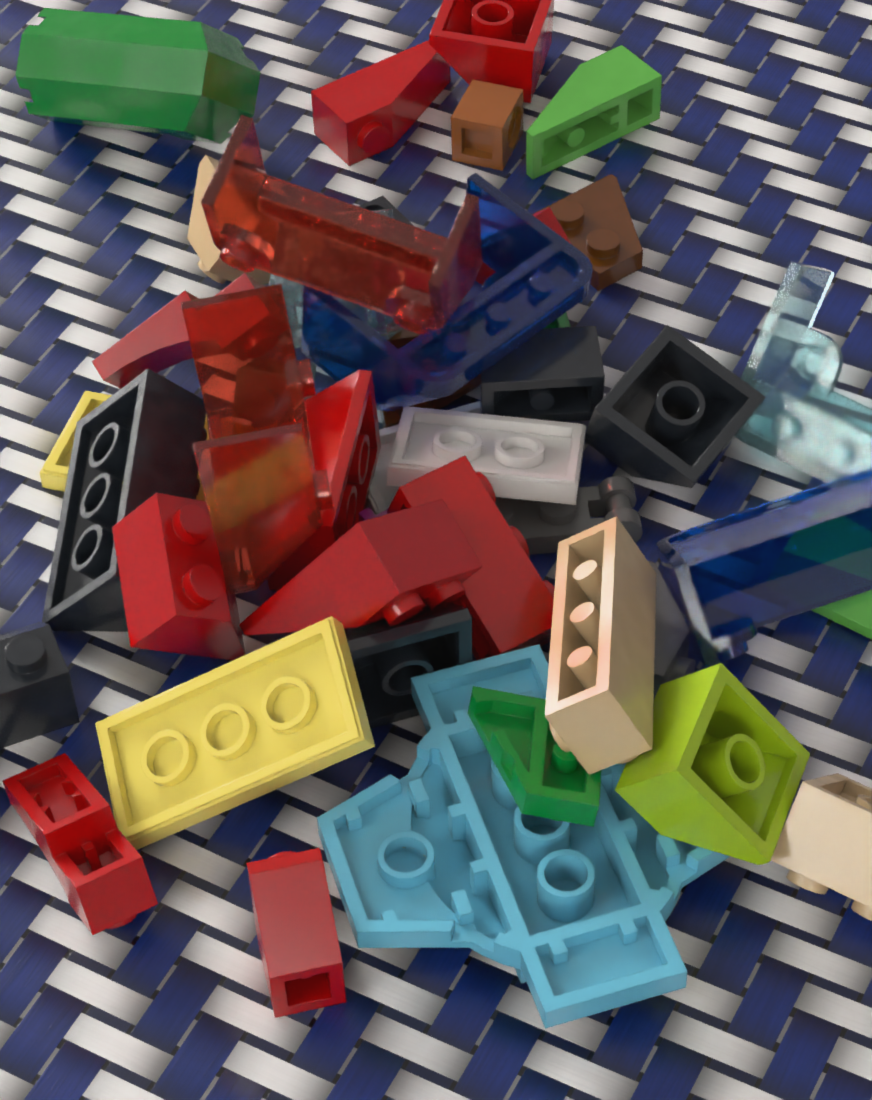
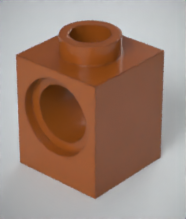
M472 79L451 116L453 161L503 171L523 134V89Z

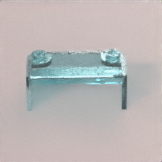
M791 261L741 376L742 380L763 394L766 399L736 437L743 443L825 483L831 484L836 479L872 496V409L833 391L843 366L841 350L831 337L811 328L835 273L825 268Z

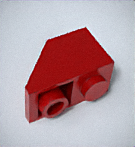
M320 848L301 852H279L267 859L247 863L258 945L275 1018L346 1003L343 962Z

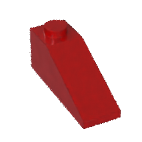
M427 40L312 90L314 134L348 166L393 147L450 83V65Z

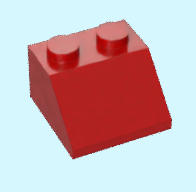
M443 0L429 34V44L469 85L473 79L523 89V102L531 104L552 43L554 0Z
M155 493L112 527L130 647L226 660H235L246 655L242 630L239 626L240 619L226 539L211 502Z

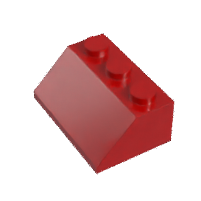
M358 370L305 400L298 424H290L287 428L284 440V459L287 461L284 475L276 474L274 476L270 492V508L274 513L270 526H261L256 543V561L265 565L270 590L281 589L358 523V513L366 509L369 490L381 449L372 371Z

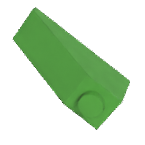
M623 45L580 64L526 131V174L532 180L660 119L662 75Z

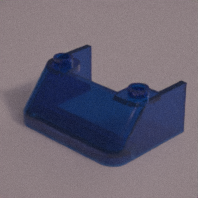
M474 173L467 178L460 245L496 271L485 280L481 293L408 344L397 349L312 280L303 289L301 353L337 382L358 370L372 371L376 409L380 411H393L446 397L456 392L584 300L590 289L593 272L592 264L584 253L479 174Z
M872 468L675 533L656 543V548L674 599L690 629L689 639L692 647L705 668L719 664V661L728 660L749 650L747 641L758 634L756 629L758 627L872 590Z

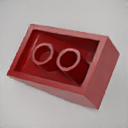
M439 499L356 523L244 619L239 626L245 636L297 632L330 616L340 621L344 628H358L382 619H386L389 626H394L414 616L425 605H428L429 609L434 611L457 601L466 593L462 583L481 569L483 565L444 500Z

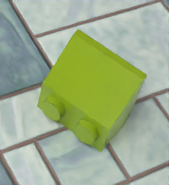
M722 663L660 685L653 702L652 750L644 752L626 763L615 791L660 835L753 864L762 865L771 861L810 753Z

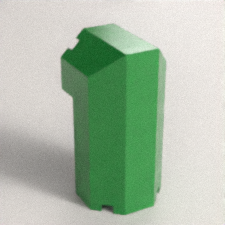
M44 8L38 15V17L44 20L39 25H29L22 32L16 79L20 89L30 91L33 102H24L28 113L53 122L169 134L184 140L222 144L232 134L227 132L237 123L244 125L254 116L261 72L255 63L246 57L242 51L245 48L237 37L202 22Z

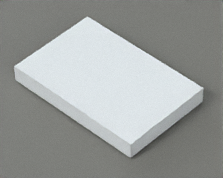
M406 406L403 408L389 458L386 486H403L465 455L475 472H481L489 480L496 497L576 505L586 425Z

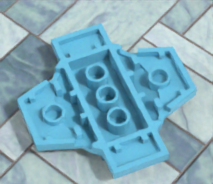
M538 644L412 677V697L427 734L417 745V758L411 766L408 775L400 780L391 774L317 817L318 834L358 948H470L484 957L515 968L520 983L527 982L546 1029L686 988L687 969L665 921L675 907L681 889L730 856L660 835L615 791L626 763L615 764L601 771L600 801L594 827L521 813L468 716V707L473 686L546 699L549 665Z

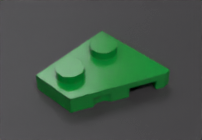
M473 686L468 716L521 813L594 827L600 801L602 770L589 775L571 751L564 752L557 745L551 733L549 722L545 718L546 699Z

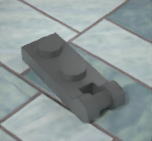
M624 476L608 477L598 486L579 487L576 505L496 497V506L508 525L516 527L522 533L529 547L530 555L556 553L558 542L616 516L635 543L643 534L639 513L632 509L637 501L633 482ZM605 516V517H603V518H592V519H590V517Z

